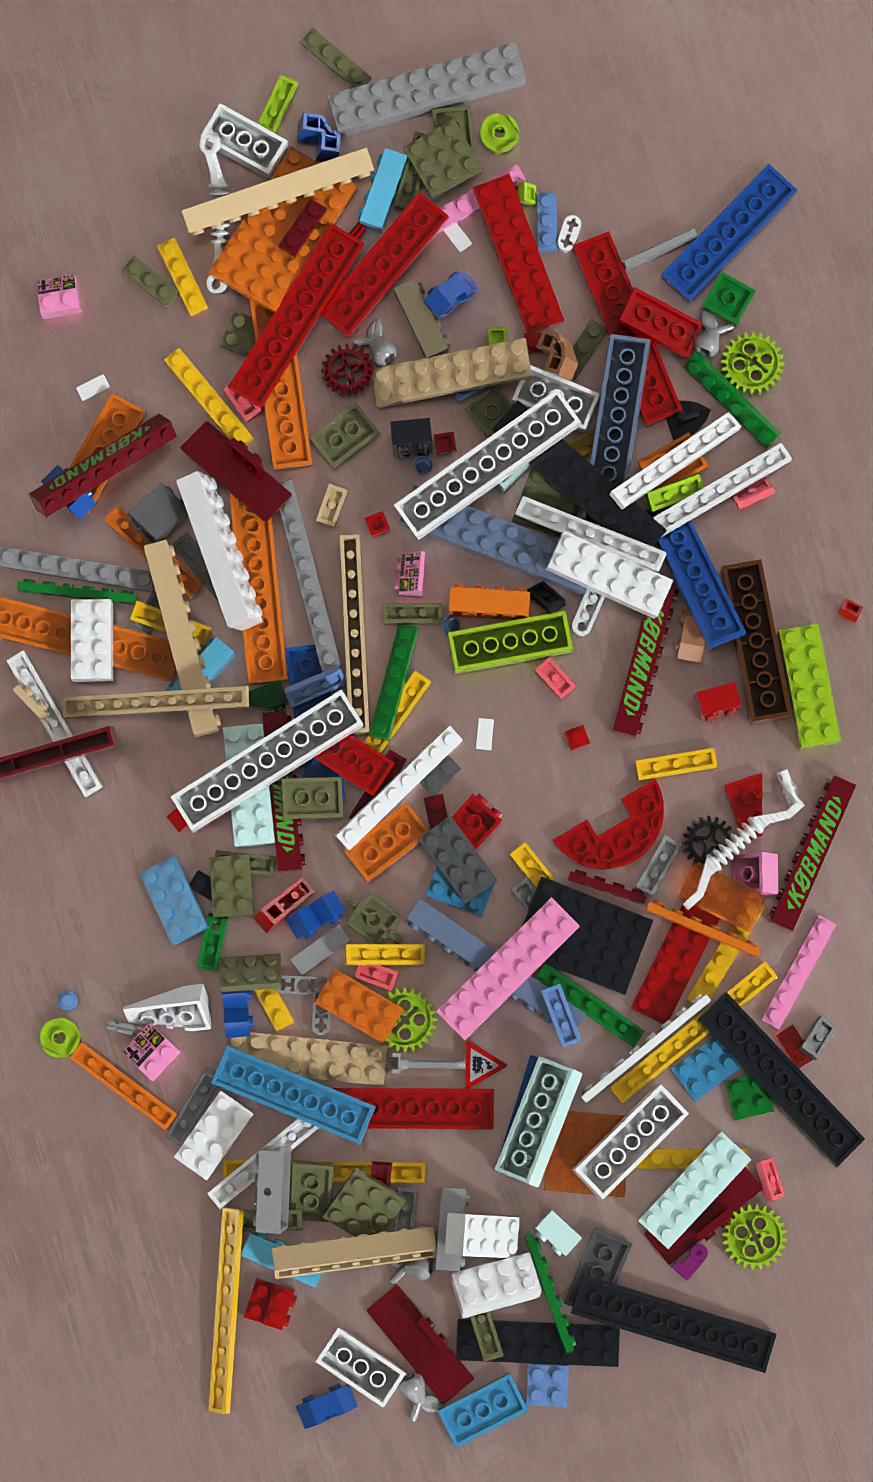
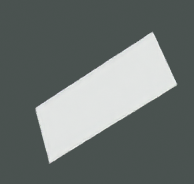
M457 223L443 230L459 252L472 244Z
M104 374L78 386L76 389L82 401L110 388Z
M478 719L476 749L491 750L494 719Z

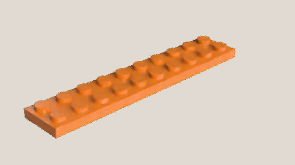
M249 299L256 343L274 313ZM296 353L264 404L273 470L312 465Z
M229 492L233 533L237 540L235 545L242 554L243 561L241 562L248 571L250 577L248 579L249 584L256 593L255 601L260 606L263 614L261 616L262 623L243 630L248 685L272 683L278 680L288 681L272 517L267 522L262 521Z
M0 597V638L71 656V615ZM113 626V667L173 682L176 666L168 639Z

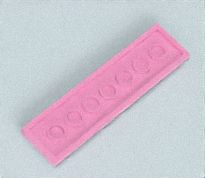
M551 897L436 1012L466 1040L580 926Z

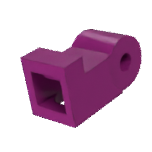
M695 1244L690 1248L689 1255L680 1264L678 1261H675L671 1268L688 1281L707 1258V1248L702 1244Z

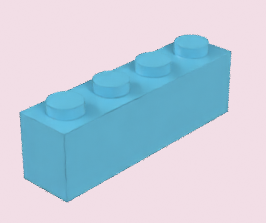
M385 148L383 154H379L377 160L378 170L377 172L373 171L370 180L373 183L370 190L367 189L364 196L365 206L360 208L357 217L366 228L383 232L403 176L408 155Z
M218 637L214 640L211 638L205 644V650L201 655L199 654L200 658L203 657L206 669H203L204 676L209 677L210 683L236 655ZM179 679L175 684H169L164 691L182 690Z
M251 1232L241 1256L274 1270L272 1248L285 1245L286 1243L278 1239L270 1241L266 1239L267 1235L264 1233L255 1232L254 1234ZM322 1273L291 1278L316 1287Z

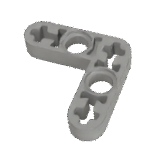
M282 975L281 978L285 979L286 983H292L291 979H295V991H291L292 987H285L284 990L277 988L275 990L282 994L313 995L312 1029L317 1035L327 1034L331 1025V1013L327 1010L325 1012L317 1010L315 1001L321 993V989L314 988L315 992H311V980H315L314 984H321V981L324 980L326 984L328 978ZM300 980H306L309 983L306 991H300L297 988ZM316 1014H328V1019L323 1018V1023L327 1025V1029H323V1032H319V1029L315 1027L316 1024L320 1023V1018H315Z

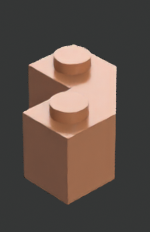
M543 329L536 348L549 356L543 370L572 381L578 362L571 342L558 333Z
M687 605L686 611L681 613L680 623H683L681 639L677 638L675 650H678V659L701 663L705 640Z

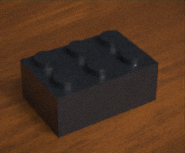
M430 418L390 422L394 457L398 456V459L409 458V455L417 454L418 457L421 455L429 456V453H433Z

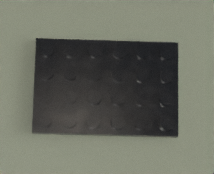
M541 876L523 925L552 897L580 926L543 964L625 995L653 920Z

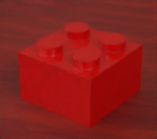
M735 682L698 691L694 696L700 720L705 719L706 722L717 719L718 715L724 714L725 717L734 715L741 707Z

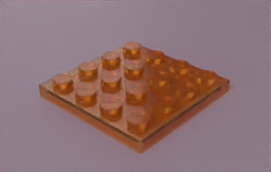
M568 1111L545 1169L544 1190L595 1195L577 1177L572 1169L625 1116ZM626 1177L607 1196L624 1197Z

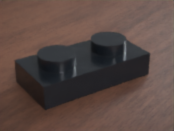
M544 581L527 589V592H530V597L549 614L566 606L565 599Z
M198 870L189 885L192 890L212 901L211 877Z

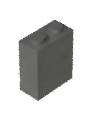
M160 483L128 512L126 520L152 544L162 541L188 517V513L183 500H179L169 486Z

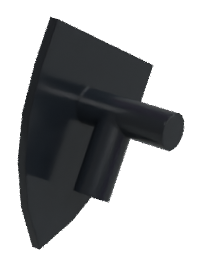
M679 401L683 411L666 418L673 441L688 432L691 436L696 433L706 422L711 409L696 402Z

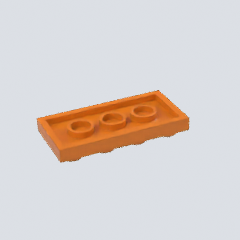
M406 802L373 827L350 850L345 849L343 851L369 883L420 843L418 839L429 830Z
M334 969L315 1001L316 1005L382 1044L385 1043L404 1011L400 1006L337 969Z

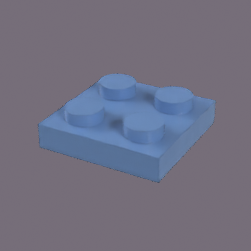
M528 1363L526 1405L567 1407L569 1365Z

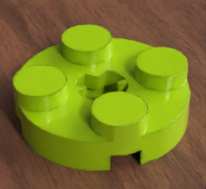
M495 113L483 121L480 129V139L482 144L493 153H504L516 145L519 139V128L511 116ZM495 130H504V136L501 138L499 136L496 137L494 135L496 134Z
M55 1018L45 1023L40 1032L42 1048L52 1057H68L73 1054L80 1044V1031L75 1023L69 1019ZM63 1032L65 1034L63 1037H66L65 1041H61L58 1044L55 1041L57 1039L54 1037L56 1034L60 1035Z

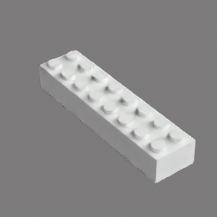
M198 471L176 480L227 626L243 631L262 623V610L256 604V593L249 584L248 579L250 577L248 571L241 562L243 557L235 545L237 542L236 537L230 531V520L224 514L222 508L224 503L217 494L216 481L214 478Z

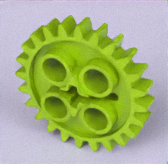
M755 331L752 332L751 336L744 332V338L737 335V342L731 339V346H725L727 352H722V357L725 360H721L720 364L726 367H723L721 372H727L724 377L731 379L730 383L732 385L735 384L737 390L742 388V394L749 390L752 396L754 390H756L760 395L762 388L768 392V385L774 388L776 384L773 380L780 381V377L777 374H783L784 370L779 368L785 365V362L779 361L784 357V354H778L781 347L775 348L776 340L770 343L769 335L764 339L763 332L758 337L755 335ZM751 346L754 349V353L748 354L744 348ZM767 356L771 359V363L764 364L761 358ZM752 360H755V365L751 367L749 365L750 362H752ZM740 362L743 364L744 369L736 370L734 364ZM758 373L761 379L755 381L751 378V374Z
M404 987L403 993H400L398 988H396L395 995L390 991L388 992V1000L398 1006L403 1000H408L411 1003V1008L408 1011H403L401 1016L406 1017L415 1007H418V1010L409 1018L410 1024H403L396 1033L391 1031L385 1043L387 1041L390 1042L389 1049L395 1045L396 1052L400 1050V1047H403L405 1053L408 1047H411V1050L414 1052L415 1045L422 1048L421 1042L429 1043L426 1037L434 1036L430 1030L437 1029L436 1026L432 1025V1022L438 1021L437 1018L432 1017L437 1012L436 1010H430L434 1004H427L426 1002L429 997L426 996L422 999L421 991L415 995L414 988H412L410 993H407L406 987ZM418 1014L425 1017V1023L420 1026L414 1023V1017ZM401 1018L398 1019L394 1028L402 1021ZM406 1028L411 1031V1037L408 1040L400 1038L399 1034L402 1029Z
M747 1204L746 1211L741 1207L739 1208V1214L735 1211L733 1212L734 1219L730 1218V1225L724 1227L728 1231L721 1234L727 1237V1240L722 1241V1244H728L725 1252H732L729 1258L736 1257L735 1264L738 1265L742 1261L743 1268L750 1264L751 1270H754L755 1265L758 1266L759 1270H762V1264L765 1263L769 1268L770 1260L776 1263L775 1256H783L779 1250L786 1249L782 1242L788 1241V1239L782 1237V1234L787 1233V1230H781L785 1223L777 1222L780 1215L773 1217V1209L767 1213V1206L765 1205L759 1210L758 1204L755 1205L754 1209L751 1208L750 1204ZM759 1217L763 1218L765 1222L762 1229H757L754 1226L755 1219ZM747 1220H749L754 1233L760 1235L757 1240L763 1249L762 1254L759 1252L756 1242L750 1240L752 1234L746 1224ZM740 1226L745 1227L747 1231L746 1235L742 1238L736 1235V1229ZM766 1236L773 1238V1245L769 1248L763 1245V1239ZM748 1245L755 1247V1253L752 1256L745 1254V1247Z

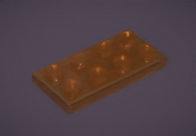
M696 861L692 863L678 896L679 898L686 901L697 892L704 865ZM716 871L710 877L704 896L694 905L750 933L766 895Z

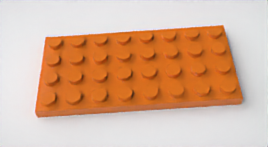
M290 147L269 180L318 164V162ZM338 182L333 184L334 188L326 191H322V188L314 190L315 194L304 198L303 195L296 197L297 201L288 204L285 201L277 203V208L267 210L265 207L259 209V214L250 217L247 213L209 270V275L275 313L331 223L335 224L358 186L352 182L344 185ZM311 198L326 207L327 212L295 258L280 249L279 244Z

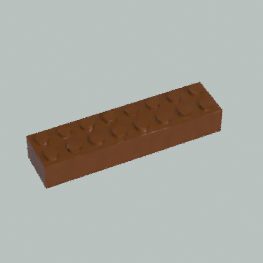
M762 559L722 566L721 575L724 588L746 631L744 636L734 639L750 725L789 718L792 714Z

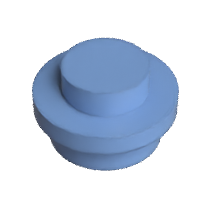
M421 455L414 459L413 467L418 474L424 475L432 470L433 462L429 457Z
M446 616L442 621L443 632L448 635V632L460 630V621L455 616Z
M64 991L58 997V1005L65 1011L75 1009L78 1004V997L72 991Z

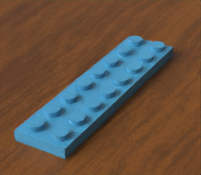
M229 1046L226 1047L211 1082L216 1086L359 1145L376 1108L371 1104Z

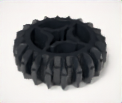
M707 816V822H704L703 817H700V824L698 825L694 820L692 824L695 828L693 829L688 826L686 829L690 834H683V837L688 838V841H682V845H688L689 847L685 848L683 852L687 853L690 851L691 854L688 855L687 859L690 860L694 857L695 860L692 863L694 866L698 861L701 862L700 869L704 867L706 855L713 849L719 850L718 845L722 844L716 840V830L723 834L724 839L730 840L731 838L728 831L732 827L728 826L725 829L723 826L726 821L724 820L720 825L717 824L718 817H715L714 822H711V816ZM711 827L707 836L695 835L699 829ZM712 834L711 839L715 846L711 845L706 853L707 844L704 842V839L708 840ZM693 841L702 846V857L696 853Z

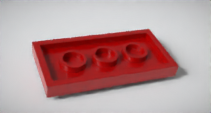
M636 287L632 289L618 320V323L685 359L689 357L694 342L703 326V323Z
M351 734L313 757L373 797L395 765V762Z

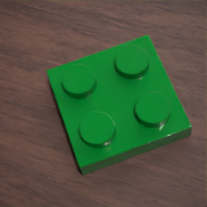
M721 272L702 307L736 326L756 290Z
M750 1076L725 1081L734 1121L774 1112L771 1098Z

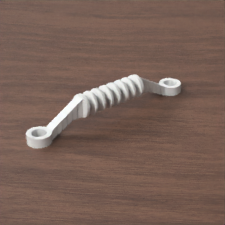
M213 134L204 135L200 139L199 146L202 152L205 153L211 173V184H208V187L213 188L214 191L210 192L209 195L218 198L228 194V192L222 191V188L228 187V183H225L216 156V152L220 149V140ZM208 139L213 141V148L211 150L206 145ZM222 222L223 226L211 232V235L217 236V239L211 241V244H214L215 253L213 264L229 241L225 236L229 235L230 232L224 230V228L230 226L228 223ZM212 276L208 277L206 284L210 292L221 293L226 290L227 285L220 282L218 289L215 288L213 284L215 278Z
M799 799L787 811L749 817L747 820L750 825L742 823L744 830L736 829L738 836L731 833L732 841L727 838L724 839L726 847L723 844H719L720 852L713 849L714 857L710 854L706 855L697 892L683 903L687 910L704 896L711 875L722 869L719 863L727 865L725 857L732 860L733 855L731 852L738 855L739 850L737 847L745 849L743 841L750 844L749 836L753 839L757 838L754 831L761 834L768 824L790 819L805 804Z

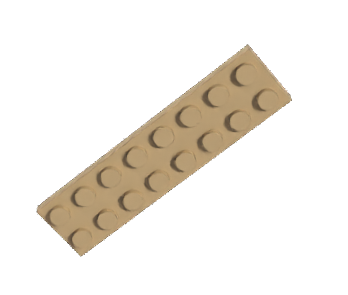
M525 338L374 368V372H372L378 408L532 378Z
M251 1032L250 1036L227 1038L226 1047H232L307 1079L384 1086L388 1046Z

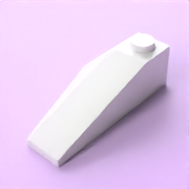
M203 984L182 986L123 1007L129 1024L146 1026L150 1022L153 1026L155 1024L167 1025L166 1028L173 1029L174 1026L184 1027L185 1031L211 1029L209 998Z

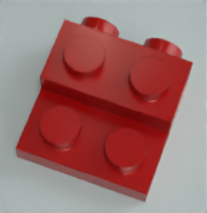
M473 793L452 818L477 850L503 821L501 818L503 814L495 807L489 808L486 805L487 800L481 794L476 796Z
M256 1278L244 1318L283 1330V1327H288L291 1315H287L289 1308H294L297 1296L294 1295L295 1290Z

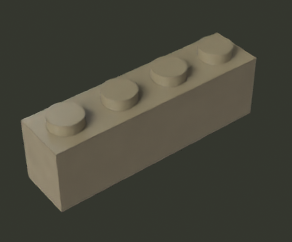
M414 278L394 287V294L424 357L429 358L446 354L450 345L446 334L442 336L439 330L442 328L440 321L437 317H433L432 309L424 301L423 294L425 290L421 282L417 283Z

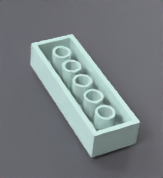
M263 723L223 728L226 761L265 738ZM267 786L231 809L236 848L275 844L270 787Z
M538 1057L494 1169L495 1171L539 1187L583 1073L543 1057Z
M721 1131L638 1221L669 1249L751 1159Z

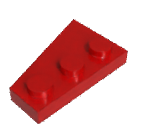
M762 773L724 785L737 826L744 830L742 823L750 825L747 820L749 817L763 815ZM754 831L757 838L763 836V832L759 834L758 832Z

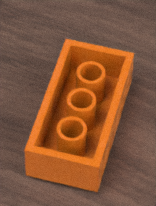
M455 584V587H450L449 615L498 620H517L529 617L530 592H526L525 588H514V591L506 590V587L486 589V586L482 585L466 588L467 585Z

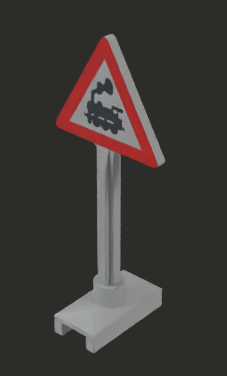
M470 1041L465 1042L464 1061L408 1060V1058H401V1053L387 1054V1058H393V1062H390V1066H393V1069L387 1070V1074H400V1070H408V1068L464 1069L465 1089L471 1088L507 1067L506 1063Z

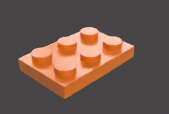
M688 432L638 460L637 463L641 470L691 438L690 433ZM700 456L653 489L695 475L708 468V464L704 457Z

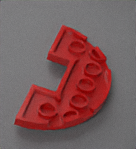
M652 780L622 798L621 801L631 817L601 835L597 836L588 820H585L553 839V842L568 858L589 868L615 869L636 861L650 849L662 827L664 800L657 780Z

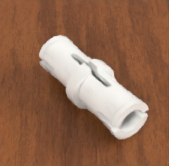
M788 769L776 773V776L782 787V795H785L788 805L791 807L799 800L796 792L797 787L796 785L794 786Z

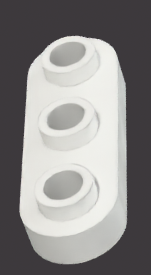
M589 589L586 590L572 622V630L576 635L586 636L590 633L605 596L596 594ZM591 605L593 611L588 612L586 606ZM580 623H583L585 625L584 630H580L578 628V625Z

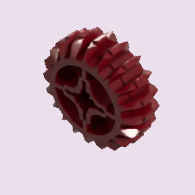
M346 344V349L343 350L342 346L338 345V352L333 348L331 349L333 356L325 355L328 361L322 362V365L327 367L321 369V373L326 374L322 379L323 381H328L326 383L327 388L333 386L331 390L333 393L339 389V396H342L344 391L347 397H350L351 391L357 396V389L364 392L365 389L362 385L369 387L370 383L367 380H373V375L369 374L374 372V368L369 367L373 364V360H367L370 357L369 353L362 355L364 352L363 348H360L357 352V345H353L352 349H349V344ZM346 356L355 357L361 363L349 362ZM341 359V366L331 373L334 363ZM345 363L349 369H353L350 373L351 378L345 371ZM364 368L362 377L355 383L354 375ZM334 378H345L350 385L341 384Z

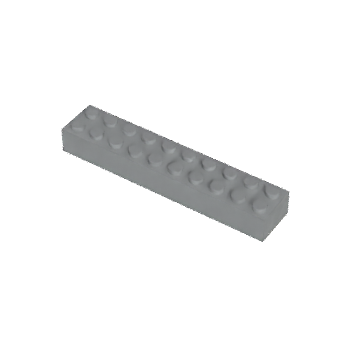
M513 42L327 96L336 130L341 135V138L427 114L432 112V109L448 108L525 86L526 76L516 43Z

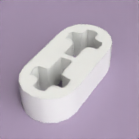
M575 215L568 216L564 220L558 238V249L563 253H569L573 250V245L576 244L581 229V221ZM575 221L577 227H573L572 233L568 232L569 225L567 223ZM569 236V243L572 245H568L565 248L561 241H565L566 237Z

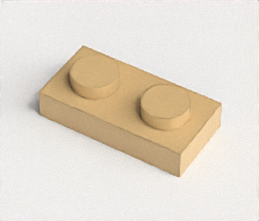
M329 484L316 522L335 528L348 490Z
M17 685L13 689L16 695L39 718L45 719L49 715V712L46 710L48 708L46 704L40 699L37 701L32 696L34 692L27 685L24 687Z

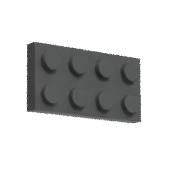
M451 815L418 839L465 904L497 881L495 875Z
M595 1228L563 1303L573 1306L582 1274L616 1284L632 1243Z

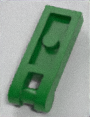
M208 913L207 924L209 928L204 931L197 968L217 972L228 917L214 918L212 913ZM212 925H220L219 931L212 930Z

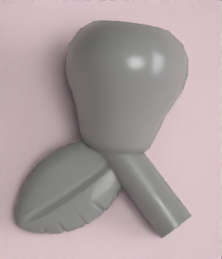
M703 310L700 319L706 330L696 338L694 349L703 357H713L719 351V335L733 331L734 328L732 323L719 326L716 317L711 312Z
M375 319L367 328V338H354L353 344L369 346L373 360L378 365L385 366L394 361L397 355V348L391 342L381 339L383 325L379 319Z
M431 1258L391 1263L398 1270L389 1278V1281L395 1285L405 1273L419 1280H427L433 1273V1261Z
M410 1373L404 1376L399 1383L400 1392L414 1403L409 1416L410 1420H417L421 1408L426 1412L432 1413L438 1412V1410L445 1407L437 1397L426 1396L425 1381L420 1374Z

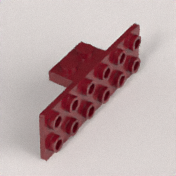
M208 421L180 447L186 455L264 522H267L292 497L291 492L264 470L263 460L257 453L252 454L248 450V446L241 440L238 442L234 437L229 440Z
M744 1167L669 1249L650 1231L647 1230L644 1235L670 1265L699 1241L711 1239L716 1234L714 1230L719 1226L721 1228L727 1226L731 1222L730 1217L733 1212H736L762 1191L763 1188L750 1171Z
M395 1285L367 1309L368 1314L413 1369L424 1378L427 1386L442 1404H446L474 1380V1377L462 1362L456 1360V1355L447 1345L449 1343L443 1333L438 1334L435 1331L436 1325L429 1317L425 1318L398 1285Z

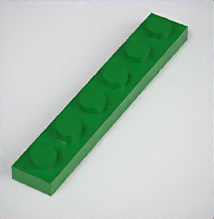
M698 351L685 363L684 367L767 448L770 447L781 435V432Z
M23 579V582L18 581L17 590L24 593L76 599H111L113 603L135 605L138 600L133 591L122 590L121 593H117L111 588H102V591L94 590L92 586L74 588L75 585L68 583L56 586L54 582L43 581V584H38L32 579Z
M398 624L369 733L370 738L390 741L419 628L416 626Z
M544 964L535 979L548 988L560 984L568 1002L633 1048L644 1034L645 1030L553 967Z
M533 1234L525 1236V1241L565 1353L568 1354L573 1352V1346H576L573 1334H568L566 1327L569 1326L566 1315L561 1314L560 1307H562L559 1295L555 1296L552 1288H555V1283L552 1276L548 1277L546 1269L549 1267L545 1256L541 1257L539 1249H542L539 1238H534Z

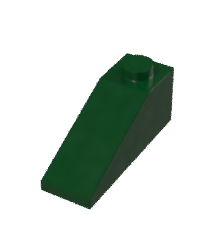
M281 680L250 690L249 707L239 708L265 711L274 710L275 712L285 710L286 705H289Z

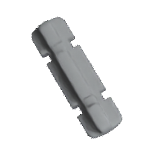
M109 1019L106 1029L111 1031L117 1030L119 1033L135 1035L136 1037L144 1027H135L136 1025L120 1021L118 1023L116 1020Z

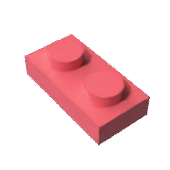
M228 386L223 389L245 422L262 412L259 407L229 390Z
M764 477L731 497L737 507L741 509L774 494L775 491L769 480Z
M551 657L535 669V672L560 700L576 688V685Z
M358 965L354 978L392 991L399 972L380 965Z
M773 1157L756 1162L755 1166L766 1202L784 1197L785 1194Z

